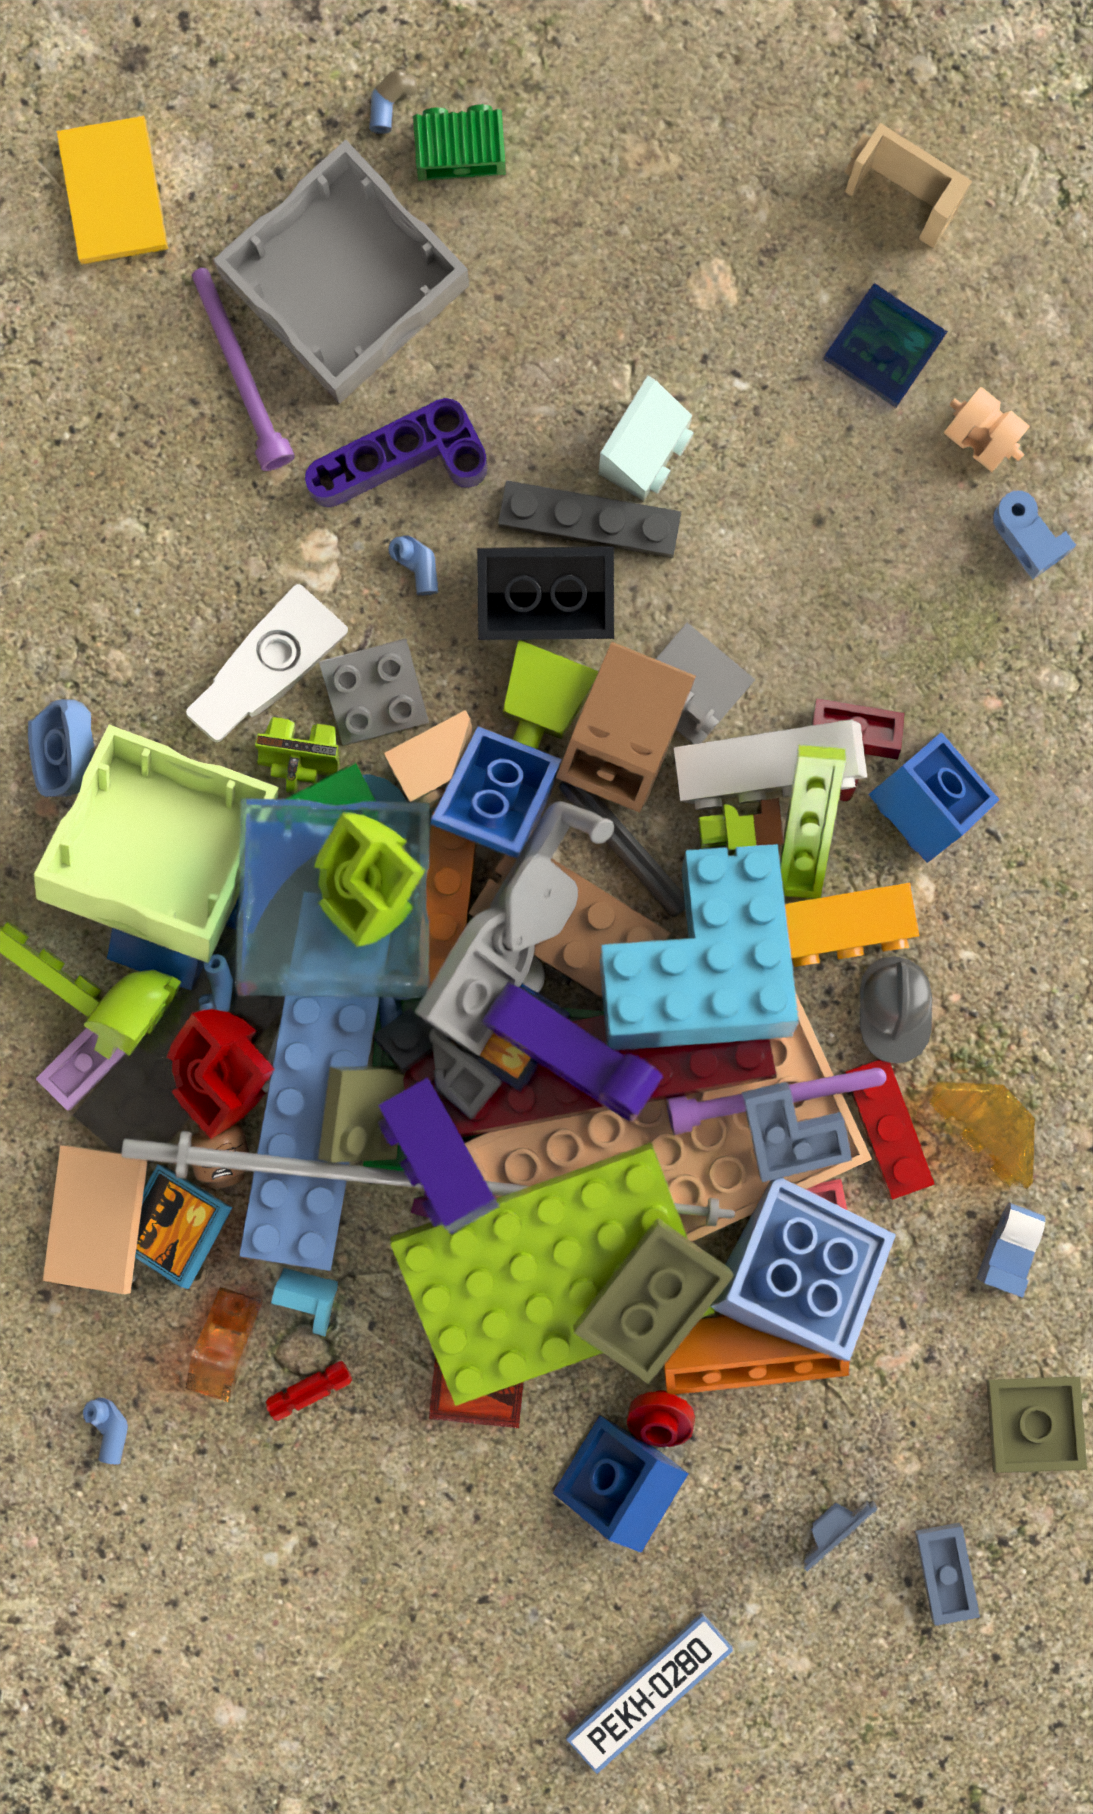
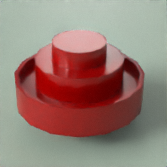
M658 1390L638 1395L631 1401L626 1423L629 1431L636 1439L652 1446L674 1447L684 1444L691 1438L694 1430L695 1414L693 1408L686 1400L675 1394L667 1393L666 1390Z

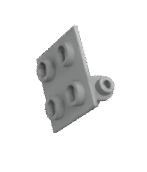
M688 622L656 658L658 661L696 676L676 730L692 744L702 743L755 681L751 675Z
M406 638L319 661L343 745L429 723Z

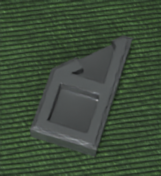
M434 1028L430 1032V1043H433L435 1089L472 1119L502 1084V1081L459 1044Z

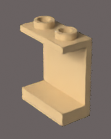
M879 123L872 136L866 133L861 136L850 155L852 159L844 172L850 176L845 189V193L853 196L870 168L934 207L919 237V240L932 248L935 247L956 215L972 183L964 175Z

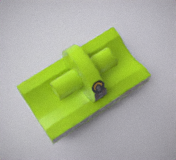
M272 717L265 734L258 733L255 747L258 749V765L272 767L271 777L286 779V792L297 793L300 781L316 783L317 774L329 776L339 770V748L336 745L335 727L323 724L312 725L309 741L293 739L295 733L294 722L289 719Z

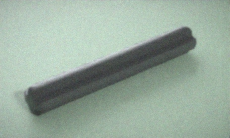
M562 781L559 789L573 806L612 821L614 831L605 842L668 914L676 917L685 910L684 893L599 796Z

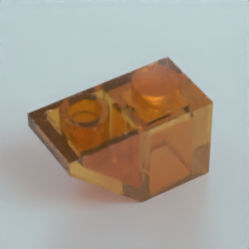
M219 1288L192 1353L185 1389L229 1403L245 1361L263 1300L226 1288Z

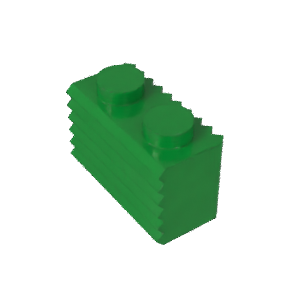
M477 104L468 107L466 112L449 113L445 108L433 107L424 110L422 115L416 114L413 116L418 181L506 175L501 109L493 110L490 105Z

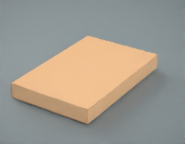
M60 1145L43 1281L118 1294L131 1293L148 1160L122 1158V1153Z

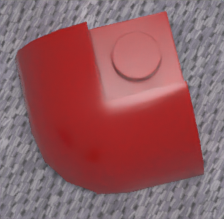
M215 1009L192 1013L172 1042L166 1057L172 1060V1072L177 1085V1089L173 1090L172 1093L184 1110L210 1139L232 1127L256 1106L266 1094L262 1087L275 1070L250 1042L257 1031L243 1019L229 1012Z

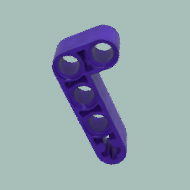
M443 398L315 460L306 470L305 482L313 500L323 507L331 508L437 456H440L450 478L455 484L471 488L480 484L487 475V457L485 449L465 409L454 399ZM445 415L454 416L459 421L457 428L450 432L438 430L435 427V423L440 417ZM404 435H413L419 440V444L413 451L402 452L395 447L397 440ZM370 454L379 459L377 467L372 471L361 472L355 467L357 460L363 455ZM470 454L479 460V464L473 471L462 472L456 468V460L462 455ZM345 464H347L350 476L353 479L347 482L345 473L343 474L341 468ZM326 475L333 480L334 488L326 491L320 480L321 477Z
M506 983L481 1020L482 1024L493 1033L617 1115L631 1122H634L663 1078L655 1068L645 1061L629 1053L624 1057L511 983Z

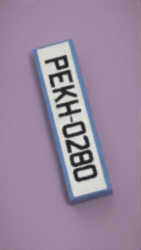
M701 1612L566 1735V1740L598 1774L733 1651V1647Z

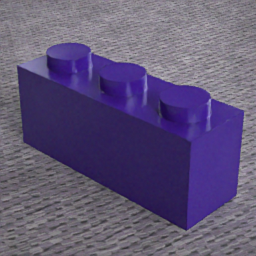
M428 1078L378 1105L385 1117L378 1122V1125L390 1146L397 1143L400 1144L407 1158L399 1163L413 1187L419 1183L423 1186L429 1199L422 1202V1205L434 1227L443 1223L447 1231L452 1234L500 1207Z

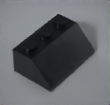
M613 546L477 548L478 640L614 639Z

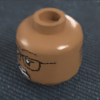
M234 1124L211 1139L198 1125L199 1131L192 1135L191 1146L250 1153L245 1133L239 1125ZM192 1165L196 1179L200 1182L208 1183L209 1187L213 1189L239 1183L244 1179L243 1173L246 1172V1170Z

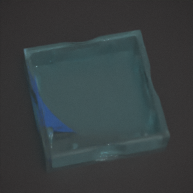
M241 798L237 995L424 998L429 986V918L426 911V879L429 870V803L362 801L348 805H328L310 800ZM342 813L368 817L395 831L407 841L402 849L425 870L407 900L414 908L405 920L387 936L375 943L364 946H356L326 916L318 904L323 898L319 887L320 869L314 867L320 849Z

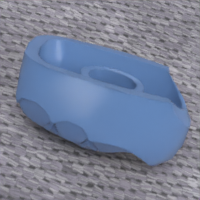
M70 699L56 700L28 721V745L34 780L38 791L45 797H66L78 794L83 775L95 753L94 739L91 732V712L79 701Z

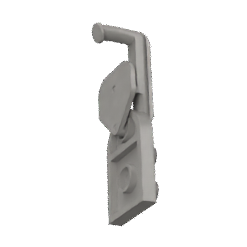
M556 802L549 806L498 890L490 908L476 915L465 927L415 1013L465 1050L480 1056L493 1033L482 1024L481 1020L506 983L520 987L530 969L535 944L558 935L576 906L578 900L577 885L574 880L551 861L552 856L570 826L588 833L592 842L603 843L613 834L614 824L611 820L603 819L590 811L565 802Z

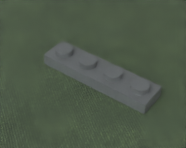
M506 480L498 527L673 558L682 511Z

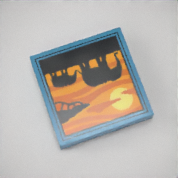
M157 1164L143 1192L135 1258L178 1286L189 1289L232 1207L187 1179L176 1178V1173L166 1166Z

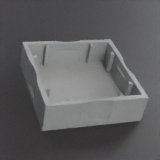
M346 139L298 182L295 189L283 203L269 213L259 217L213 259L221 278L339 404L469 287L468 269L424 222L411 215L400 204L391 191L390 186Z

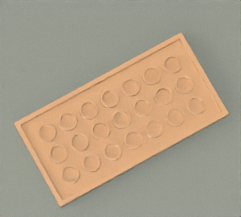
M797 994L796 1002L799 1022L793 1036L770 1039L777 1078L685 1095L686 1098H695L696 1102L742 1094V1092L782 1082H787L789 1085L834 1076ZM842 1093L793 1103L797 1122L840 1112L845 1122L852 1161L782 1178L804 1189H808L872 1160ZM666 1099L646 1103L634 1122L622 1118L611 1110L488 1132L464 1142L485 1181L525 1186L541 1183L652 1142L674 1203L707 1207L709 1198L719 1199L720 1209H728L735 1212V1216L732 1219L718 1217L716 1227L706 1225V1216L679 1214L687 1238L691 1242L753 1214L770 1182H762L759 1176L746 1112L700 1120V1125L692 1127V1132L673 1135ZM494 1195L495 1199H496V1198H499V1197H502V1196Z

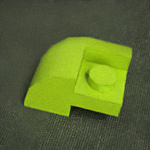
M342 813L320 849L314 867L320 869L319 887L323 898L318 904L326 916L356 946H364L375 943L387 936L405 920L414 908L407 900L425 870L402 849L407 841L395 831L368 817Z
M156 970L130 973L123 977L107 992L83 1025L99 1035L94 1050L107 1059L112 1057L117 1048L130 1056L146 1033L151 1034L176 998L181 981Z

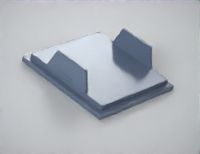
M866 1500L854 1512L835 1503L813 1522L811 1530L817 1545L805 1555L804 1569L809 1571L877 1510L876 1503L874 1501L869 1503Z

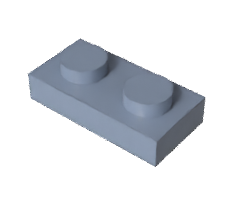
M953 1523L915 1531L933 1624L937 1626L979 1618V1609L962 1525L960 1523Z

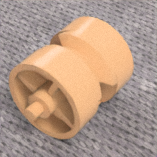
M980 387L968 402L964 400L960 403L957 399H953L949 406L956 410L953 414L956 417L947 427L944 434L962 449L971 446L974 449L973 458L993 472L1005 457L1009 459L1012 456L1019 461L1024 456L1018 450L1020 444L1017 442L1030 426L1012 411L1002 413L1000 411L1001 402L984 388Z

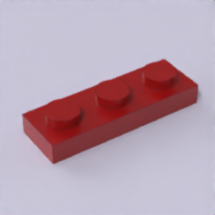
M876 1059L843 1072L846 1074L880 1068L886 1073V1081L881 1086L851 1091L888 1195L890 1199L894 1200L935 1185L891 1063Z

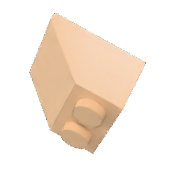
M466 710L384 753L414 810L423 807L426 812H429L438 807L468 747L473 728Z

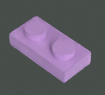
M88 1028L36 1078L67 1111L72 1110L126 1055L125 1052L117 1048L112 1057L107 1059L95 1051L94 1048L99 1035Z

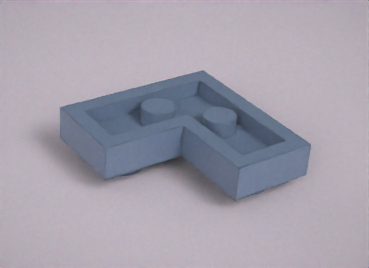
M787 1082L742 1092L756 1163L762 1182L852 1161L845 1122L840 1112L797 1122L791 1090Z

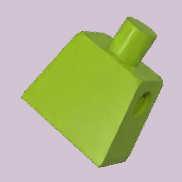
M519 640L503 714L506 718L519 722L512 740L538 749L544 733L562 739L588 698L599 671Z

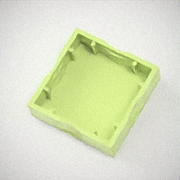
M108 725L83 775L78 797L70 811L60 821L34 873L36 899L209 963L245 883L246 819L273 820L277 812L275 804L278 801L279 787L220 765L206 764L189 759L166 745Z

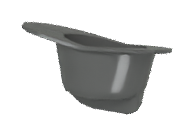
M896 956L881 958L871 964L862 976L860 986V1029L862 1040L868 1050L882 1061L894 1064L911 1061L920 1055L929 1043L932 1029V992L929 979L918 965L909 959Z

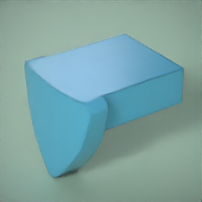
M283 1268L275 1286L271 1303L315 1315L313 1334L326 1336L338 1281Z

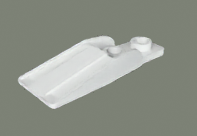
M296 584L236 649L213 679L214 683L188 707L186 711L188 719L212 741L220 742L248 714L251 717L257 716L283 697L346 636L348 627L302 585Z

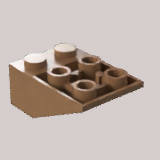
M611 642L573 731L556 778L640 813L651 794L696 676Z

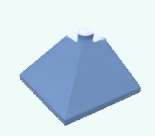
M784 1178L770 1180L725 1266L732 1270L734 1277L710 1307L750 1328L843 1361H850L896 1234Z

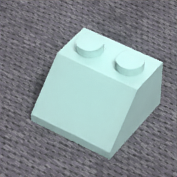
M647 376L602 449L598 474L642 501L646 499L651 490L658 494L671 470L665 467L673 453L679 456L682 455L694 432L688 429L692 415L655 379Z

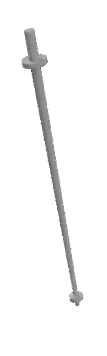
M186 1131L181 1132L179 1145L124 1139L122 1147V1158L176 1163V1178L186 1179L189 1165L413 1187L404 1171L191 1146L192 1133ZM486 1181L492 1194L498 1196H505L529 1187ZM421 1183L414 1186L417 1188H423ZM709 1198L707 1207L675 1203L679 1214L706 1216L707 1226L716 1227L718 1217L732 1219L735 1216L733 1210L720 1209L719 1199Z

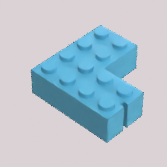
M778 844L736 847L734 856H728L727 848L685 851L681 871L689 939L607 944L601 946L599 966L607 1046L614 1050L792 1037L799 1019Z

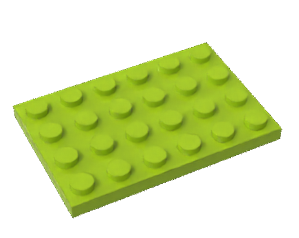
M652 1142L496 1198L500 1207L452 1234L447 1231L443 1223L434 1227L432 1222L390 1237V1245L455 1406L603 1353L575 1334L573 1325L657 1218L687 1238ZM709 1307L702 1317L714 1314V1309Z

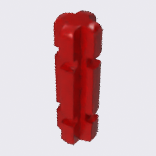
M339 1361L327 1367L325 1373L322 1374L319 1371L288 1387L286 1393L280 1391L268 1397L265 1404L269 1415L274 1421H279L291 1415L293 1409L299 1411L330 1395V1390L338 1391L348 1386L352 1381V1376L343 1361Z

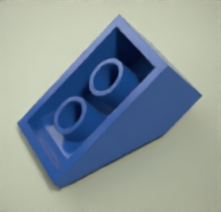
M478 726L430 824L518 858L548 802L562 759Z

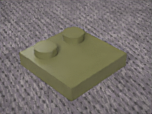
M395 1066L330 1067L318 1159L330 1163L396 1159L398 1143L390 1146L379 1127L378 1122L385 1117L378 1105L405 1090L403 1082L405 1073L401 1074Z
M1080 1376L986 1380L993 1473L1088 1470Z

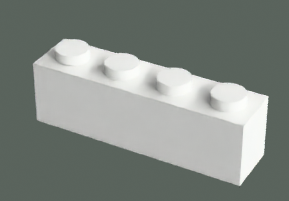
M846 720L674 747L680 801L691 804L695 803V810L720 808L722 807L721 799L738 797L739 804L760 802V800L766 799L765 793L781 790L783 791V797H790L798 745L844 748L846 750V763L841 790L854 788L855 779L867 778L861 725L854 720Z

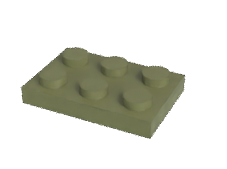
M657 1218L573 1325L574 1333L649 1384L734 1277L732 1270Z

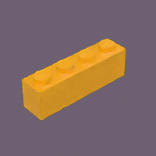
M910 883L785 904L793 967L820 963L819 954L834 951L837 953L838 960L863 956V946L881 944L882 952L909 948L908 939L920 936Z

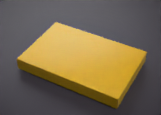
M139 116L57 131L80 263L88 264L167 250L168 243L145 117Z

